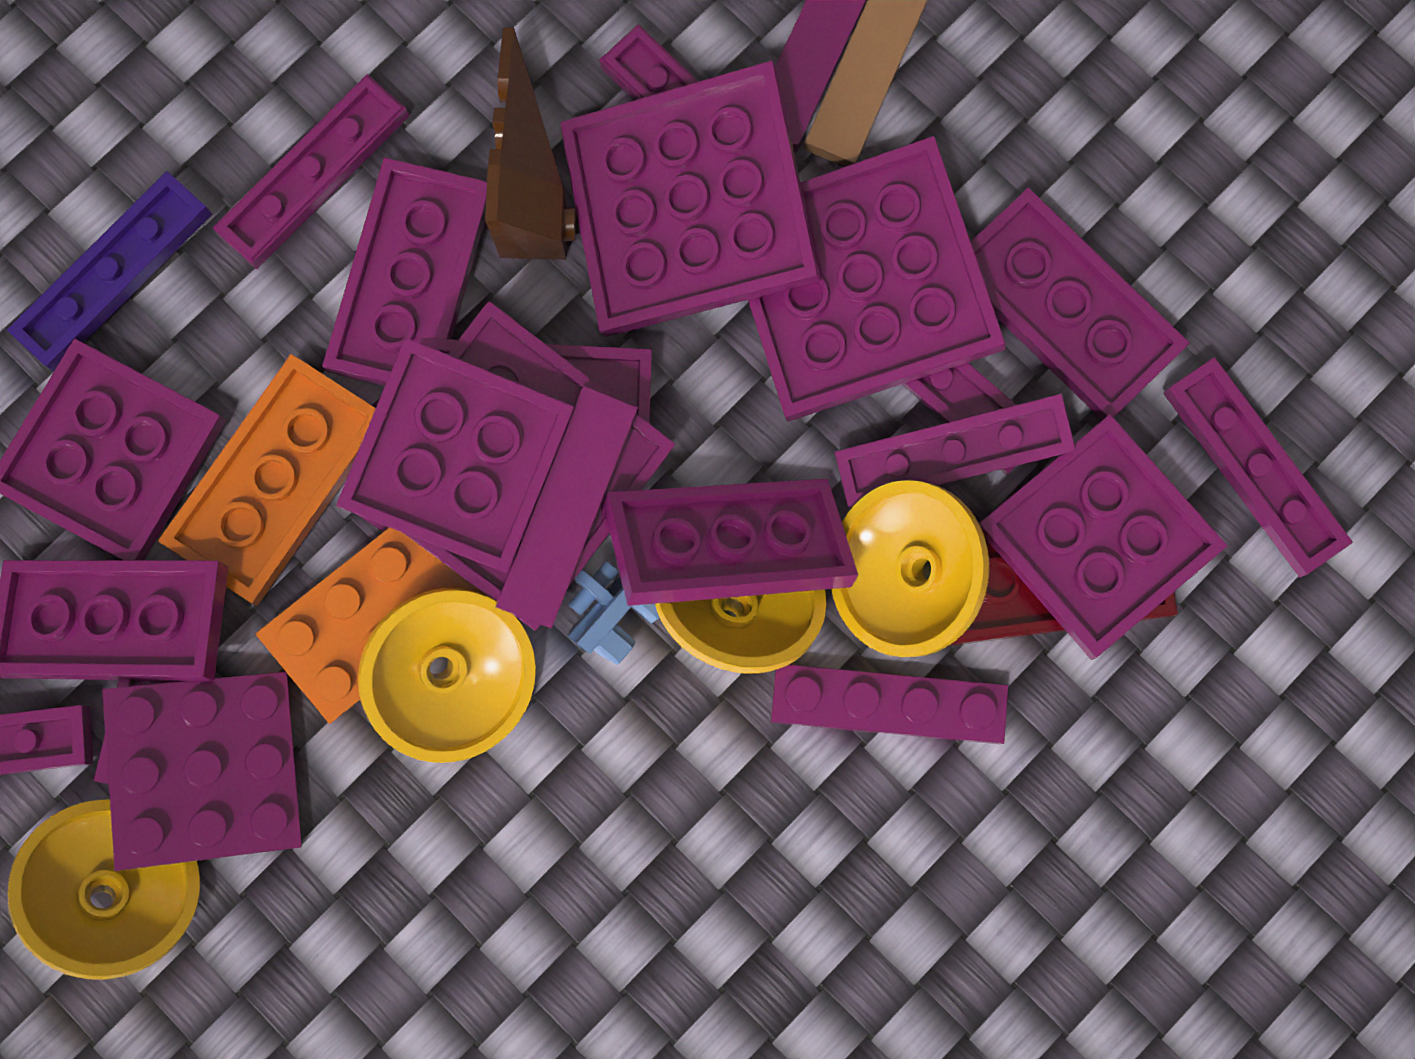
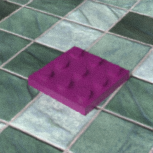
M405 337L336 506L507 574L574 406Z
M74 338L0 459V494L124 561H144L227 420L208 408Z
M1108 415L1074 444L1076 451L1060 455L979 523L986 540L1091 660L1101 655L1228 546L1111 415Z
M287 672L215 678L214 681H182L102 689L115 871L302 847Z

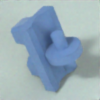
M605 561L592 577L581 570L574 579L582 587L568 604L575 612L581 616L595 599L597 601L566 636L587 653L591 654L594 651L618 665L636 643L629 634L617 625L620 619L630 608L634 609L651 624L659 619V614L655 604L627 606L620 574L605 589L619 573L610 563Z

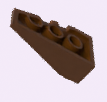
M503 27L497 80L499 101L506 103V108L494 107L493 128L495 130L496 149L489 150L485 221L500 258L566 260L567 241H576L577 210L576 207H568L563 185L515 29Z

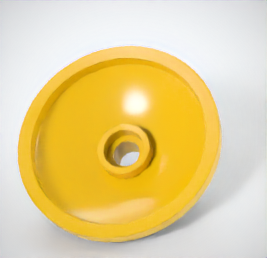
M896 481L882 485L863 496L850 509L842 521L858 577L852 587L831 589L841 618L860 641L880 653L897 657H918L946 648L955 642L972 624L986 594L989 558L980 525L970 509L953 493L926 482ZM929 561L931 564V574L926 580L923 575V567Z
M441 588L426 591L405 600L392 609L379 622L367 640L358 672V687L362 707L373 728L381 738L391 747L409 757L434 763L466 760L486 752L502 741L515 728L528 707L534 689L536 671L535 656L530 639L522 624L512 613L496 608L497 601L489 596L462 588ZM439 657H446L448 659V664L444 671L437 674L430 672V666L435 659Z
M824 589L657 603L655 606L662 623L670 635L696 658L727 671L763 673L791 664L811 647L824 622L826 594ZM723 610L732 611L737 617L730 616Z
M110 799L79 803L49 817L29 835L21 846L9 876L8 907L10 917L23 944L35 957L49 967L64 974L85 979H112L127 976L141 971L163 958L173 949L186 932L194 916L199 898L200 876L197 861L115 871ZM98 892H105L113 898V904L106 908H98L91 902V897Z

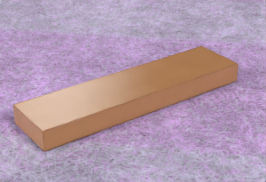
M929 0L867 1L804 142L805 151L844 167L858 162Z

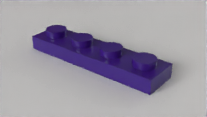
M166 171L7 331L44 366L54 372L74 338L84 343L212 213L198 198Z

